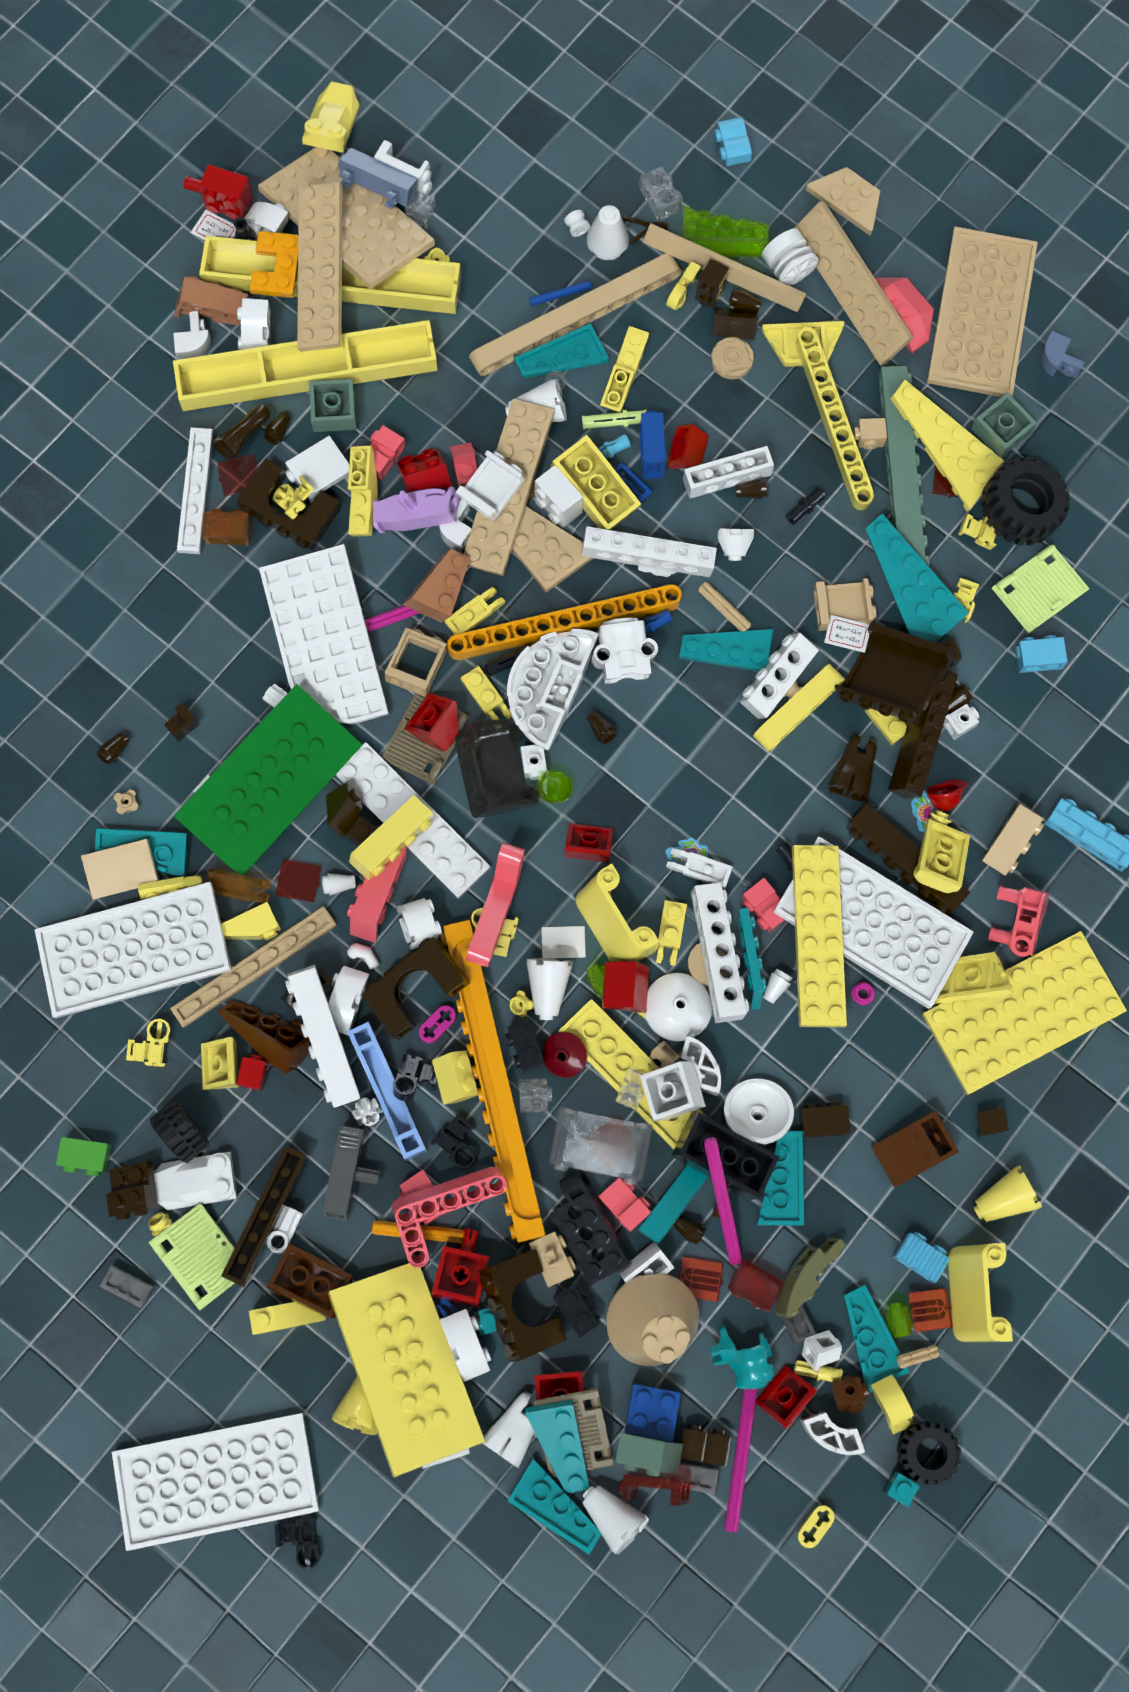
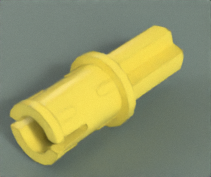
M797 1360L794 1366L795 1374L816 1378V1381L821 1379L835 1383L842 1379V1369L823 1365L819 1367L818 1371H814L808 1362Z

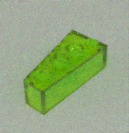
M683 205L682 238L724 257H762L765 247L769 244L768 224L743 218L736 220L730 218V215L725 214L717 216L709 214V211L702 209L700 212L690 210L691 207Z

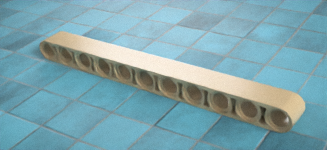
M667 253L477 348L469 355V358L480 376L488 375L513 362L514 357L570 333L675 280L682 271L673 256Z

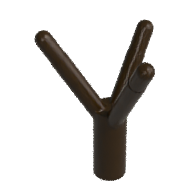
M621 215L624 221L646 227L645 230L630 240V244L635 243L646 235L650 223L664 230L668 229L667 221L645 222Z

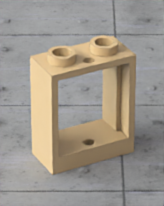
M405 628L385 671V681L426 697L447 653V644L441 638L435 636L431 638L424 635L418 629L413 628L411 630ZM409 643L437 653L426 680L397 669Z

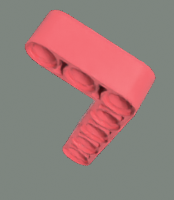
M502 843L497 858L494 880L469 946L466 961L485 967L489 966L520 879L525 849Z
M489 1167L399 1197L393 1202L392 1211L411 1266L420 1268L425 1266L429 1260V1253L419 1222L502 1194L506 1190L507 1182L500 1169ZM499 1178L497 1183L489 1184L492 1179ZM470 1186H477L474 1191H467ZM454 1193L452 1198L444 1199L447 1194ZM425 1201H432L429 1206H422ZM402 1209H409L406 1214H399ZM408 1230H416L414 1234L406 1235ZM417 1250L422 1251L418 1256L412 1255Z

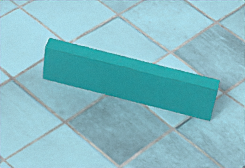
M686 1166L641 1225L639 1232L659 1245L709 1177Z

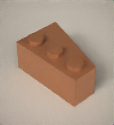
M184 276L177 295L173 317L180 318L181 314L189 315V312L198 311L200 317L213 318V322L240 326L241 320H238L237 311L238 307H242V298L247 299L248 294L237 288L229 289L215 282L208 283L194 276Z
M453 549L442 554L402 605L438 622H443L451 617L470 557Z

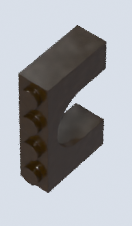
M265 458L238 497L239 510L248 517H251V515L256 517L263 526L267 528L269 526L273 527L283 538L290 537L295 540V544L300 548H308L313 551L341 510L339 501L320 490L312 504L303 514L294 519L278 515L272 510L271 501L275 491L285 480L286 475L282 467Z
M433 937L422 941L419 944V949L414 953L406 954L401 959L402 962L399 965L387 969L383 974V978L378 982L373 981L366 987V991L361 994L394 1039L400 1040L417 1026L404 1008L400 998L401 986L410 974L417 971L429 972L444 993L451 997H454L470 984V981L440 940Z
M536 1249L524 1251L478 1270L480 1283L485 1289L488 1306L493 1313L496 1322L495 1327L501 1336L504 1345L503 1351L509 1362L524 1360L567 1341L560 1318L547 1319L529 1327L521 1323L513 1311L512 1295L516 1286L521 1281L544 1272Z

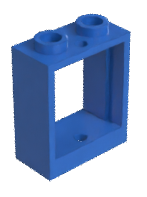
M647 411L641 413L639 428L642 479H663L666 465L663 412Z

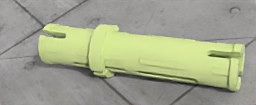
M622 410L619 413L582 416L583 429L621 425L628 427L631 424H639L641 413L647 411L627 412V410ZM635 417V419L616 420L617 418ZM613 419V421L594 422V420Z

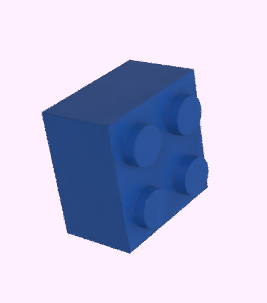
M632 1383L624 1432L673 1442L681 1393Z

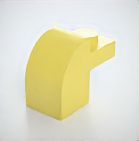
M893 1375L871 1385L875 1399L884 1412L888 1427L893 1435L906 1430L914 1424L912 1409Z

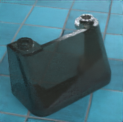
M514 719L473 721L456 736L457 755L470 812L474 818H483L533 807L539 803L538 790L531 784H525L517 744L520 743L524 733L516 725Z

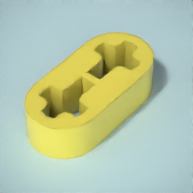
M826 1505L816 1506L797 1532V1539L802 1546L806 1548L815 1547L833 1524L834 1513ZM827 1510L826 1516L829 1518L828 1521L822 1520L818 1526L815 1525L819 1520L817 1513ZM815 1527L816 1529L812 1533L814 1540L812 1542L808 1540L805 1543L803 1541L805 1538L802 1535L803 1532H810Z

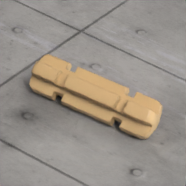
M931 1345L899 1355L896 1361L900 1368H905L937 1358L940 1353L936 1345Z

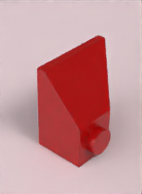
M428 693L404 729L431 747L446 752L458 734L457 704L452 699Z

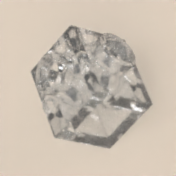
M547 1078L519 1080L520 1113L548 1111V1102H552V1088H547Z

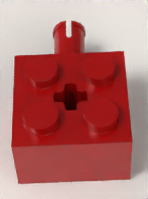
M207 165L202 180L188 175L184 180V189L200 193L204 206L208 211L225 214L231 219L245 218L253 201L248 177L218 167Z
M465 1228L460 1249L443 1246L432 1296L478 1307L483 1288L480 1283L478 1270L488 1266L490 1257L474 1252L479 1232L473 1230L471 1239H469L471 1229ZM460 1271H463L464 1276L467 1277L462 1282H458L457 1277L454 1276L459 1275Z

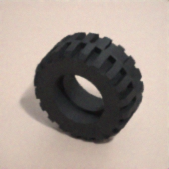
M1016 458L1008 463H1004L990 478L982 491L981 506L984 508L981 511L983 517L987 516L988 520L986 523L989 527L995 529L994 533L997 536L1005 537L1004 540L1007 542L1015 541L1016 545H1023L1024 543L1028 546L1034 545L1036 542L1040 543L1049 537L1065 520L1070 507V503L1067 502L1070 496L1069 492L1065 490L1067 488L1065 481H1061L1059 478L1061 475L1057 471L1054 472L1051 469L1052 466L1047 463L1044 465L1037 459L1030 461V458H1021L1020 460ZM1011 489H1020L1029 493L1038 504L1039 514H1029L1018 508L1011 497Z

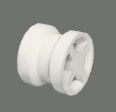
M575 210L564 219L565 224L570 227V233L573 237L581 236L590 229V224L584 219L585 214L582 210Z

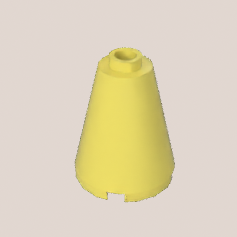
M1020 1165L1013 1168L975 1200L977 1205L973 1208L980 1220L984 1218L988 1222L1042 1208L1040 1202L1035 1204L1038 1198L1025 1173L1019 1174L1022 1171Z
M356 1377L333 1413L332 1419L339 1425L351 1430L355 1428L361 1430V1433L376 1435L375 1424L359 1379Z

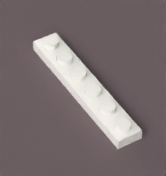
M190 429L177 545L178 553L200 554L212 451L211 442L213 441L214 433L212 429Z

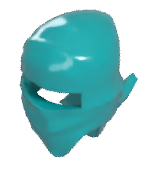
M720 1327V1342L709 1348L711 1356H714L712 1357L714 1366L729 1364L730 1368L734 1371L736 1388L760 1389L766 1386L772 1380L775 1371L774 1365L767 1363V1359L773 1356L768 1340L764 1337V1333L759 1334L760 1345L737 1351L725 1327Z

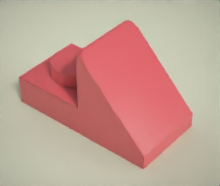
M471 442L450 446L459 487L460 485L465 487L477 471L475 452Z

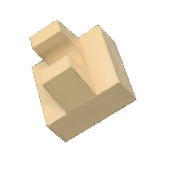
M663 1041L651 1052L649 1058L652 1061L658 1059L661 1062L659 1068L674 1064L680 1056Z

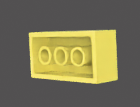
M587 435L557 457L550 465V468L556 465L583 496V510L599 529H613L641 505L640 501Z

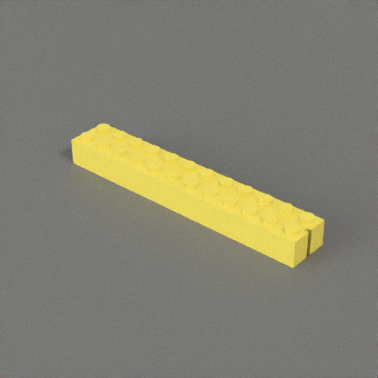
M206 236L199 275L201 281L215 282L222 287L229 289L237 288L241 291L250 292L252 271L274 272L276 257L257 255V241ZM416 258L371 290L342 265V302L456 314L461 280L460 263ZM298 271L294 297H298Z
M429 320L341 334V347L300 352L297 349L298 341L173 361L178 399L183 411L309 391V381L353 379V384L438 371Z

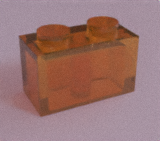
M213 509L211 512L204 511L203 539L206 544L249 546L251 519L248 513L241 510H234L233 512H224L219 509Z

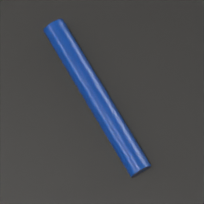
M585 281L530 297V306L592 289L590 281Z

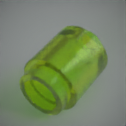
M595 964L586 970L588 975L585 976V979L596 996L599 995L603 999L604 965L599 967L598 964Z
M902 1302L888 1304L889 1309L885 1310L890 1333H893V1337L899 1338L912 1335L911 1328H913L908 1305L903 1306Z

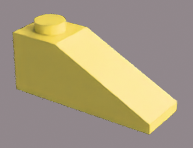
M268 902L221 924L226 940H261L263 938L269 940L277 936V932L281 930Z
M296 1302L249 1311L253 1335L326 1320L325 1316Z

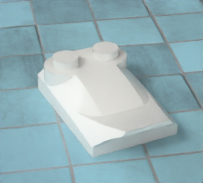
M232 1152L196 1157L189 1163H184L181 1160L162 1163L154 1171L157 1202L167 1210L197 1206L199 1203L203 1205L238 1199Z

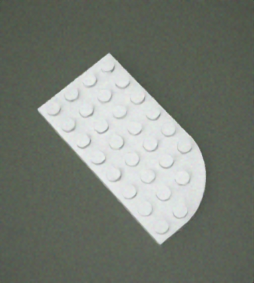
M342 544L259 568L290 688L292 689L298 684L340 724H357L389 715L345 545Z

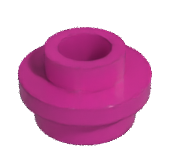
M860 982L853 987L851 995L857 1004L867 1005L874 999L875 992L870 984ZM860 990L866 992L867 996L865 998L859 996Z

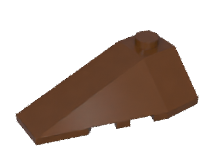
M235 1000L218 1009V1014L269 1064L286 1074H289L302 1064L309 1052L308 1046L312 1045L309 1037L305 1038L303 1035L301 1024L304 1023L293 1020L291 1023L280 1019L281 1015L275 1013L272 1016L260 1013L259 1008Z

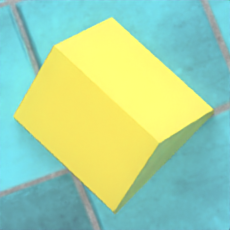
M227 1037L201 1044L203 1090L239 1087L236 1084L239 1075L237 1041L233 1037Z

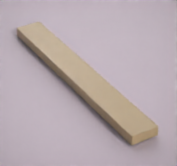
M650 223L643 243L689 264L694 262L700 265L702 270L705 269L709 260L712 259L729 268L727 281L798 312L806 293Z
M324 906L231 967L232 971L222 973L171 1007V1011L181 1026L185 1028L336 927V923Z

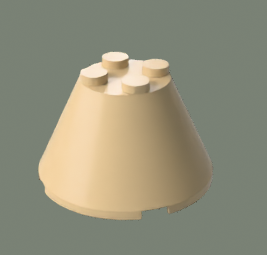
M663 1273L646 1276L639 1275L622 1285L611 1299L606 1313L607 1334L615 1350L632 1363L642 1366H657L671 1363L685 1352L695 1338L699 1326L697 1301L690 1289L682 1281L671 1275Z

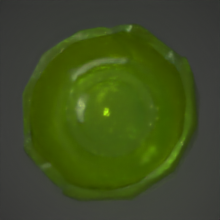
M560 770L545 771L539 777L536 786L539 796L550 804L565 803L573 792L572 779L564 775Z

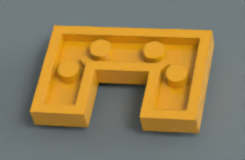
M258 232L256 254L275 256L276 262L274 272L252 271L251 294L294 298L298 271L299 235Z

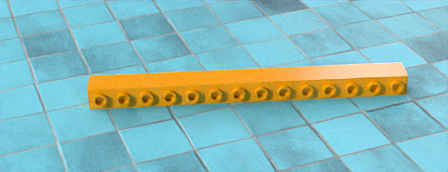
M470 920L443 926L444 933L440 934L444 947L448 946L449 954L470 981V984L459 992L460 998L456 999L458 1012H463L465 1021H461L464 1035L469 1034L471 1042L467 1043L466 1046L469 1057L474 1056L476 1065L471 1066L474 1079L480 1080L481 1088H477L479 1101H484L486 1110L482 1111L485 1125L490 1124L492 1133L488 1134L490 1147H495L497 1156H493L495 1167L501 1169L507 1182L506 1190L503 1193L506 1192L508 1202H504L506 1215H511L513 1225H509L512 1239L517 1238L518 1243L542 1238L545 1236L481 965L466 961L468 949L473 938Z

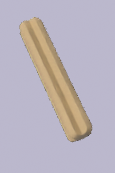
M704 582L699 587V592L739 631H747L751 627V623L708 582Z

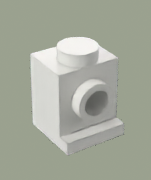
M965 704L953 713L948 714L943 725L953 740H956L977 726L979 714L974 707L969 708ZM963 715V717L965 718L966 722L962 721L961 718H960V716Z
M536 744L522 746L521 757L525 778L530 777V780H537L543 778V775H547L544 749ZM537 759L538 763L531 764L530 760Z
M827 1330L805 1338L802 1356L814 1371H818L820 1366L840 1360L842 1345Z

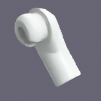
M355 943L347 950V954L351 959L363 958L370 970L380 965L372 949L368 946Z

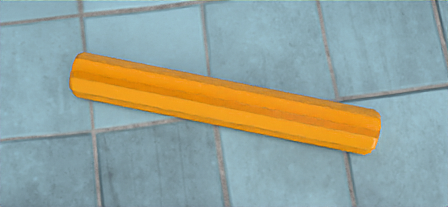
M376 1220L373 1222L372 1234L400 1237L395 1222ZM420 1225L424 1240L462 1243L464 1230ZM408 1230L406 1235H412L416 1230Z

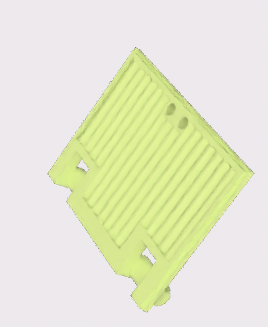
M1051 544L1013 573L1000 580L992 587V590L1029 634L1088 591L1089 587L1056 547ZM1051 555L1055 561L1047 565L1044 560ZM1011 584L1015 590L1007 595L1004 588Z
M201 1203L148 1242L199 1311L234 1284L222 1278L221 1275L235 1248ZM166 1239L173 1246V1249L169 1252L161 1244ZM200 1284L208 1293L203 1298L195 1289Z

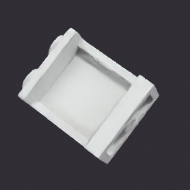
M384 140L374 159L418 178L417 192L414 198L421 201L424 195H428L432 188L429 162L425 160L421 168L417 169L393 157L392 143Z
M330 436L285 462L287 467L285 474L291 483L296 482L300 488V483L302 484L299 476L302 475L315 489L307 497L310 504H312L313 498L318 495L320 490L325 491L344 478L347 482L349 479V463Z
M487 450L485 453L486 459L466 486L460 485L456 494L461 500L495 522L525 479L521 474L523 471L513 463L511 466L504 462L505 458L495 451L492 454Z

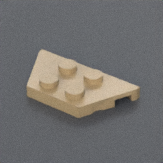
M847 167L807 184V192L820 201H824L827 206L868 235L872 234L880 196L879 189Z

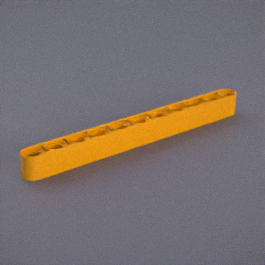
M666 585L451 636L447 642L448 653L454 660H463L535 643L540 640V637L555 631L562 633L570 632L571 629L591 630L599 628L603 622L614 619L642 618L655 615L664 609L672 611L679 607L682 592L676 585ZM672 594L676 596L677 599L674 601H670L666 598V596ZM651 599L656 604L649 606L645 604V601ZM626 604H630L634 607V609L631 611H627L623 608V606ZM605 609H609L613 612V614L610 616H606L602 613V611ZM588 614L592 618L585 621L581 619V616ZM562 619H567L570 621V624L563 626L559 622ZM546 624L549 626V629L541 631L538 629V626ZM520 629H524L528 633L524 636H520L516 632ZM498 634H503L506 636V639L498 641L495 637ZM477 639H482L485 641V643L481 646H477L474 644V641ZM456 644H460L463 646V649L460 651H455L452 649V647Z

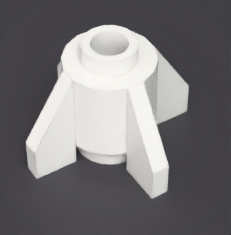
M720 528L718 530V540L723 549L724 556H728V560L741 561V556H746V552L754 538V529Z

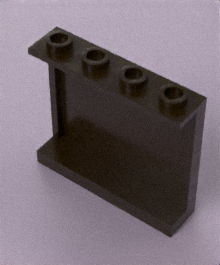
M871 622L867 628L870 637L865 653H860L843 685L836 684L834 686L838 697L843 702H853L863 709H873L883 716L888 717L891 715L904 723L911 722L918 725L954 660L952 651L948 646Z

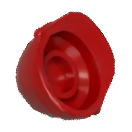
M954 779L933 785L926 790L927 797L935 808L941 811H949L960 803L963 790L968 786V783L963 780Z

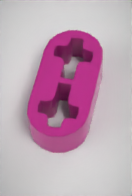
M446 1005L441 1006L421 1025L419 1036L423 1042L428 1044L436 1042L454 1024L456 1014L453 1008ZM441 1012H451V1020L449 1022L444 1020L441 1024L438 1023L442 1018ZM436 1025L437 1028L433 1031L435 1036L433 1038L430 1036L425 1038L426 1033L424 1029H432Z

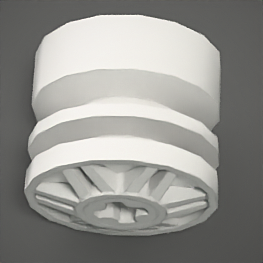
M791 229L780 234L765 247L762 253V257L770 269H775L774 275L779 278L778 281L789 286L807 277L819 262L811 247L806 246L807 242L798 229Z

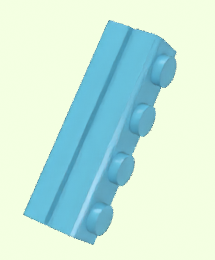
M1061 798L1044 824L1121 872L1125 870L1129 865V835L1119 834L1110 823L1105 822L1103 824L1098 821L1094 813L1087 810L1084 812L1077 808L1078 805L1073 800Z

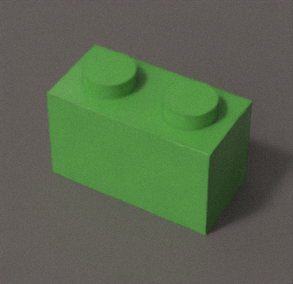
M61 1137L56 1165L63 1167V1172L76 1173L77 1169L86 1170L85 1175L99 1177L100 1172L107 1173L112 1145Z

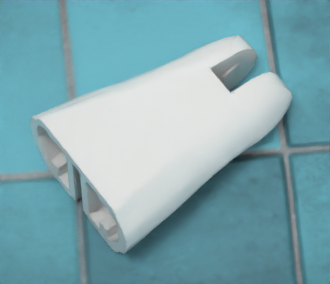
M527 1391L521 1393L483 1436L485 1442L482 1443L517 1468H519L535 1433L523 1411V1408L526 1407L532 1396Z

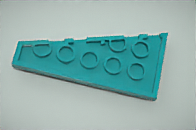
M883 514L865 528L897 609L907 628V633L936 643L968 615L969 612Z

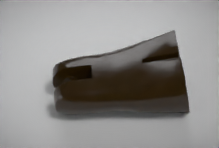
M258 405L251 409L237 424L211 442L214 448L227 460L235 457L250 435L269 419L270 411L268 407Z
M854 734L848 741L826 789L830 793L857 802H867L871 788L877 745L876 741L869 739L864 749V754L856 752L861 736Z

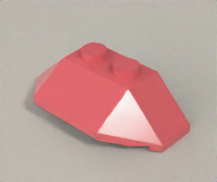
M875 278L914 337L906 345L909 351L914 353L929 342L933 307L908 278Z

